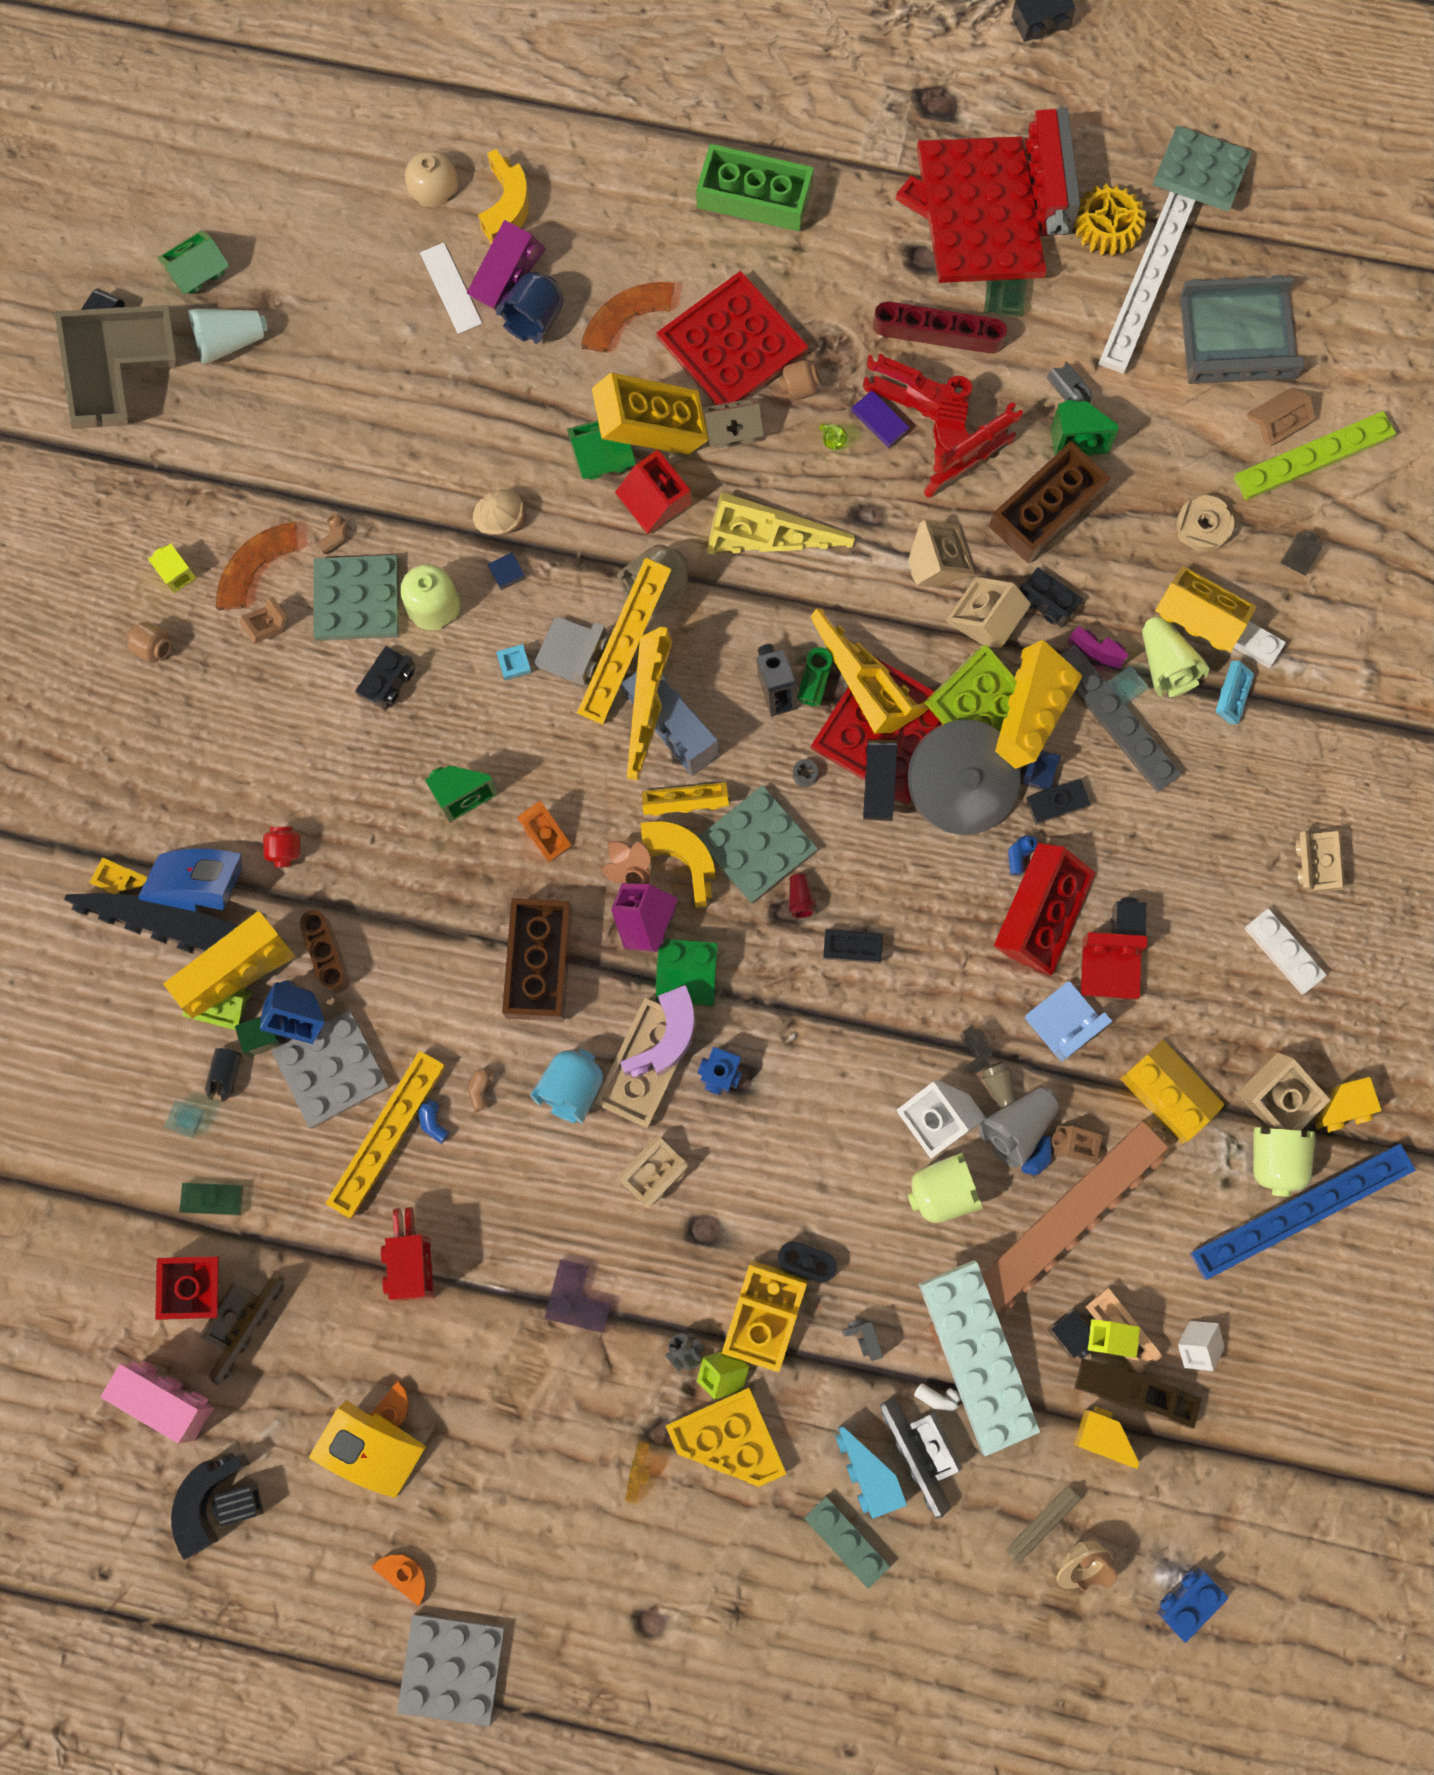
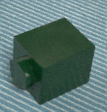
M261 1017L235 1026L242 1051L249 1057L283 1045L282 1036L260 1030Z

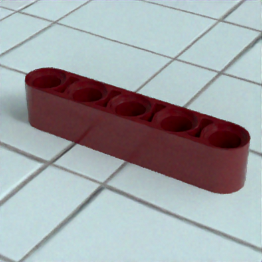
M896 302L880 303L876 307L873 328L880 336L988 354H995L1003 348L1007 334L1006 324L997 318ZM887 317V318H890L891 320H890V321H884V320H882L881 318ZM913 321L916 322L918 325H910L908 324V322ZM935 326H942L945 329L939 330ZM962 330H968L971 334H965ZM994 334L997 335L998 338H991L988 335Z

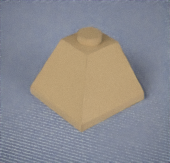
M925 519L920 522L908 559L911 575L916 585L936 587L975 575L958 524Z

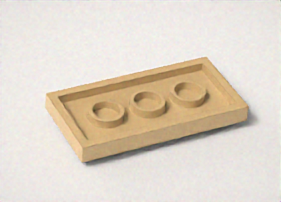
M644 998L594 1102L595 1105L646 1129L649 1128L679 1062L660 1076H657L654 1066L648 1068L649 1072L637 1078H633L632 1075L625 1076L620 1062L654 1048L661 1041L666 1031V1017L660 1004ZM695 1021L694 1031H695L696 1026H697V1024H698L697 1021Z

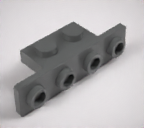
M893 1396L880 1404L882 1418L886 1425L891 1427L896 1437V1446L899 1452L905 1455L910 1465L911 1476L920 1485L925 1495L924 1500L927 1508L934 1513L936 1519H939L951 1510V1506L938 1481L959 1472L963 1468L935 1412L908 1423L896 1397Z

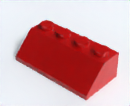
M1038 843L993 946L1010 959L1052 976L1096 872L1065 847Z

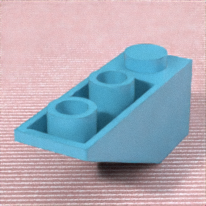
M839 1426L840 1434L836 1435L835 1438L841 1454L847 1452L851 1464L846 1465L852 1484L858 1482L862 1494L857 1495L863 1514L869 1512L872 1519L907 1506L896 1475L843 1426Z

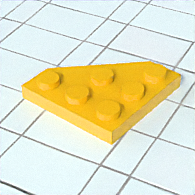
M749 1387L666 1425L675 1450L682 1457L757 1487L787 1475Z

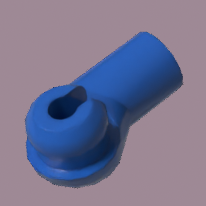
M428 1100L418 1110L421 1129L440 1144H443L450 1132L437 1123L436 1114L438 1113L439 1105L433 1100Z
M1042 1136L1037 1145V1153L1021 1167L1023 1173L1031 1174L1032 1176L1039 1175L1050 1165L1052 1160V1137Z

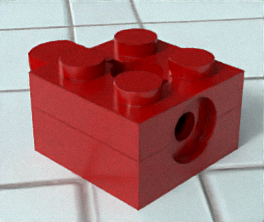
M413 1207L405 1208L406 1236H404L402 1210L400 1208L393 1209L394 1237L385 1238V1245L381 1246L382 1264H386L387 1276H383L382 1279L383 1293L388 1295V1300L392 1301L435 1298L431 1237L416 1235Z

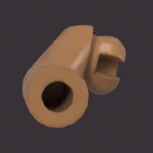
M338 513L331 514L328 517L327 522L330 525L329 535L317 542V545L324 554L345 540L347 524L345 519Z
M480 1068L475 1071L468 1085V1093L474 1112L489 1108L484 1090L487 1084H491L495 1079L494 1072L490 1068Z

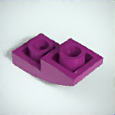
M1080 626L1072 632L1067 643L1071 646L1075 644L1085 656L1099 663L1121 668L1129 656L1126 653L1125 647L1120 642L1112 641L1109 637L1100 644L1097 642V637L1091 631L1084 630Z

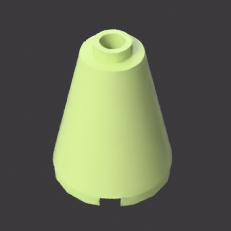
M1154 617L1145 623L1142 635L1153 687L1157 695L1163 697L1162 693H1168L1169 697H1175L1198 686L1199 682L1197 679L1202 675L1206 678L1209 674V667L1205 660L1170 622L1160 617Z

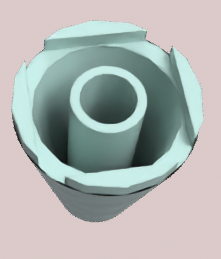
M197 308L188 311L192 332L194 331L196 348L203 364L211 363L263 339V332L268 331L264 315L259 316L258 311Z

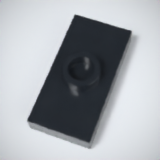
M1081 779L1026 797L1035 825L1089 808L1091 805Z
M825 929L823 959L881 964L883 933Z

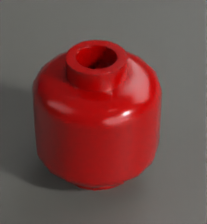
M293 826L270 827V832H266L263 835L264 859L274 862V867H292V861L298 860L301 857L300 834L297 831H293Z

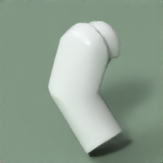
M923 1383L918 1386L914 1395L930 1407L940 1410L953 1411L959 1407L957 1404L961 1401L960 1394L951 1388L946 1391L945 1396H942Z

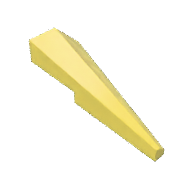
M721 492L713 516L707 554L725 551L741 553V551L759 550L760 552L803 550L805 547L828 549L829 546L845 545L847 548H851L855 538L854 534Z

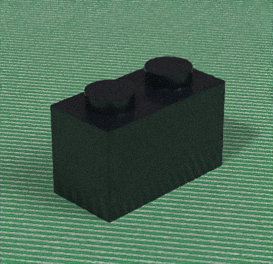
M1015 0L1012 19L1023 41L1026 42L1032 39H1040L1045 34L1056 30L1061 31L1072 25L1076 7L1072 0Z

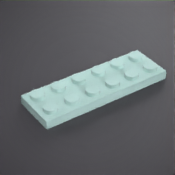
M973 1260L918 1283L981 1453L986 1457L1040 1433L978 1263Z

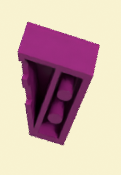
M504 220L466 293L474 300L496 311L499 303L516 282L526 273H530L546 248L532 234Z

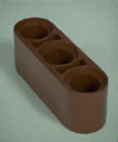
M308 910L300 918V928L320 984L331 993H341L346 990L350 980L330 921L320 911ZM321 919V927L316 931H310L311 922ZM323 946H331L330 954L325 958H319V950ZM333 972H339V981L336 984L329 985V975Z

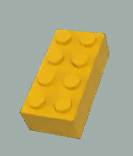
M614 372L609 373L592 388L602 439L686 455L691 454L709 440L698 390Z

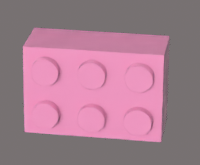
M132 1361V1363L119 1364L100 1398L178 1444L195 1441L214 1407L207 1404L209 1399L199 1392L192 1391V1393L183 1390L181 1388L183 1383L171 1376H167L166 1379L156 1374L158 1369L145 1361H141V1363Z

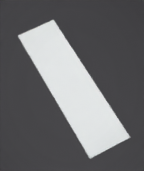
M444 242L419 252L457 333H462L482 324Z

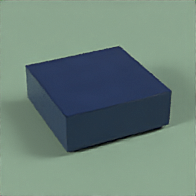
M513 552L488 564L500 590L525 579V575Z

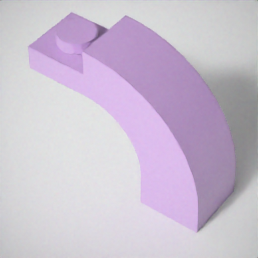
M686 985L658 996L666 1017L665 1034L654 1048L620 1062L625 1076L640 1077L649 1072L648 1068L654 1066L657 1076H660L672 1069L683 1058L691 1044L695 1027L693 1005Z

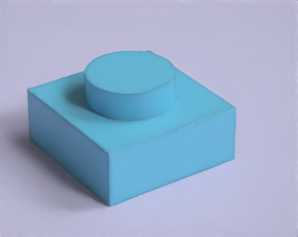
M523 644L496 652L505 681L532 673Z

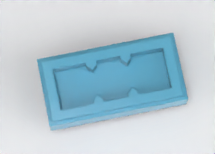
M1231 661L1215 711L1229 724H1239L1254 673L1241 661Z

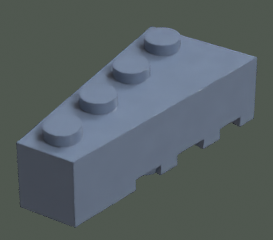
M637 672L621 683L624 694L633 705ZM662 674L657 690L662 708L655 732L688 773L693 776L718 757L719 743L703 725L695 712L686 706L681 695L675 689L672 690L666 683L667 679Z

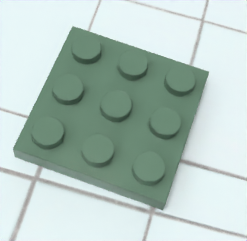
M1177 125L1155 176L1153 186L1229 212L1252 151Z
M397 555L314 559V638L316 641L399 637V565Z
M763 785L698 837L708 849L715 863L751 905L816 853L818 849Z

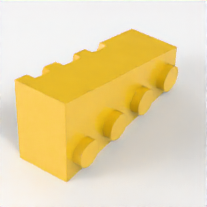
M257 911L164 982L163 985L181 1009L193 1019L296 956L261 912Z

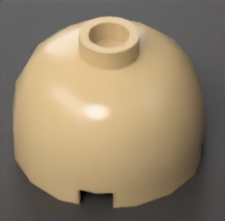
M426 150L417 153L411 158L405 170V183L409 196L413 197V199L418 201V204L424 207L434 208L445 205L448 202V198L453 193L455 195L458 190L459 180L455 166L446 155L438 151Z

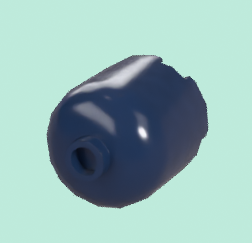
M537 272L526 273L496 308V314L503 317L506 321L503 327L513 336L524 342L529 338L537 344L544 338L561 312L564 302L563 294L552 277Z

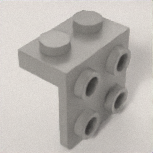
M555 618L535 660L536 667L585 687L589 677H593L598 662L596 661L599 654L604 652L609 637L606 635L605 626L594 622L592 628L588 629L563 618Z

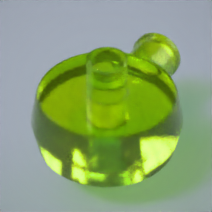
M822 423L819 426V430L823 432V444L828 449L840 450L845 446L848 434L844 427L838 424L827 426L826 423Z

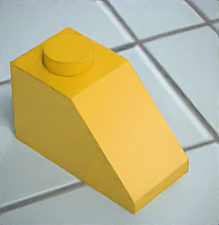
M1096 1406L1094 1412L1085 1410L1074 1445L1138 1469L1139 1461L1120 1422L1111 1419L1113 1413Z

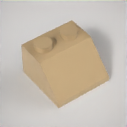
M975 577L946 621L982 645L987 644V646L1002 648L1019 621L1024 617L1031 603L1014 583Z
M1277 1053L1237 1093L1251 1111L1272 1129L1301 1131L1331 1101L1295 1059Z

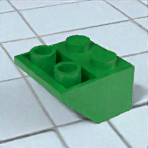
M598 420L567 428L573 456L582 480L598 479L605 473L612 471L623 472L636 465L630 444L602 439Z

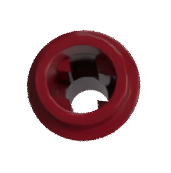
M794 874L790 876L788 910L792 912L794 918L801 919L813 916L817 904L806 875Z

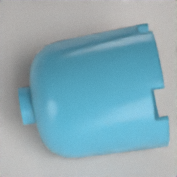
M580 1049L578 1052L564 1050L556 1054L530 1095L531 1099L540 1106L544 1101L553 1107L550 1113L574 1124L578 1121L582 1124L603 1082L602 1070L594 1062L595 1056L583 1049Z

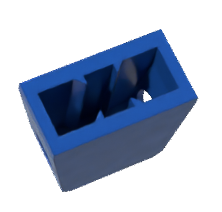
M285 980L281 983H274L265 999L260 1030L313 1044L325 1020L314 993L296 987L293 981Z

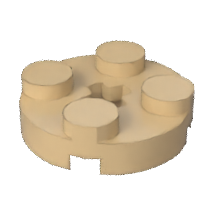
M1209 495L1198 496L1196 499L1185 503L1178 514L1176 521L1178 539L1190 548L1198 551H1217L1227 542L1233 532V514L1230 515L1227 509L1228 506L1221 499ZM1207 518L1209 519L1208 524L1212 525V528L1204 529L1198 521Z

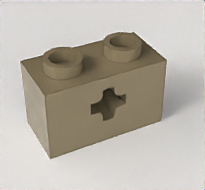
M756 398L702 407L710 446L715 445V448H725L730 446L731 442L752 443L758 440L757 437L764 436L760 406ZM731 420L737 421L735 429L730 428Z

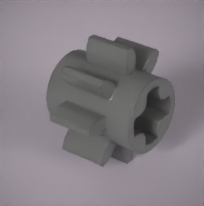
M692 1332L688 1336L680 1333L669 1341V1352L665 1356L677 1371H680L682 1368L693 1370L701 1363L702 1354L700 1352L704 1351L705 1347Z

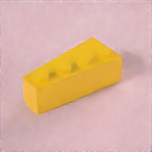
M1044 640L1022 650L1021 659L1023 661L1021 668L1016 672L1014 680L1017 683L1014 694L1010 695L1008 716L1003 720L995 752L1015 769L1037 760L1083 677L1080 672Z

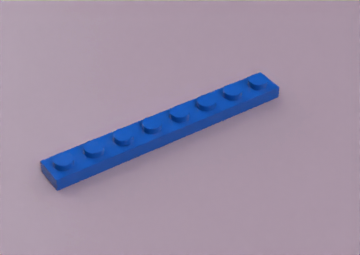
M1397 1144L1190 1252V1255L1203 1279L1208 1280L1416 1170L1402 1145Z

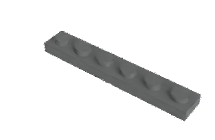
M1074 644L1060 654L1083 675L1074 691L1156 793L1158 794L1182 775L1181 772L1079 648Z

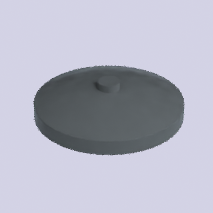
M956 720L932 729L918 743L909 763L908 788L916 809L932 826L951 834H977L994 827L1009 813L1019 792L1020 768L1015 769L995 752L1000 734L998 730L979 721Z

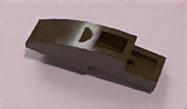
M1087 1359L1081 1360L1074 1389L1129 1409H1137L1189 1429H1195L1202 1400L1166 1383Z

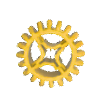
M1106 183L1102 190L1095 186L1092 192L1086 191L1083 198H1080V207L1073 229H1076V238H1082V246L1091 245L1090 252L1098 249L1101 256L1105 251H1109L1110 255L1113 256L1116 250L1123 254L1126 248L1132 249L1135 242L1140 240L1146 225V211L1142 210L1143 201H1136V193L1128 194V187L1122 191L1119 190L1118 183L1113 189L1109 188ZM1129 226L1124 231L1116 233L1117 230L1123 229V227Z

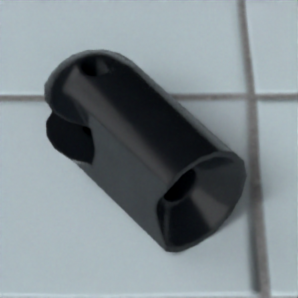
M215 1048L205 1085V1092L210 1100L216 1094L218 1082L223 1083L221 1101L224 1102L231 1097L242 1058L241 1053L229 1049Z

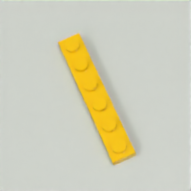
M645 557L577 714L603 725L640 642V637L644 633L672 568Z
M419 1050L325 1203L326 1205L349 1219L354 1218L417 1115L420 1106L425 1102L446 1067L444 1064Z

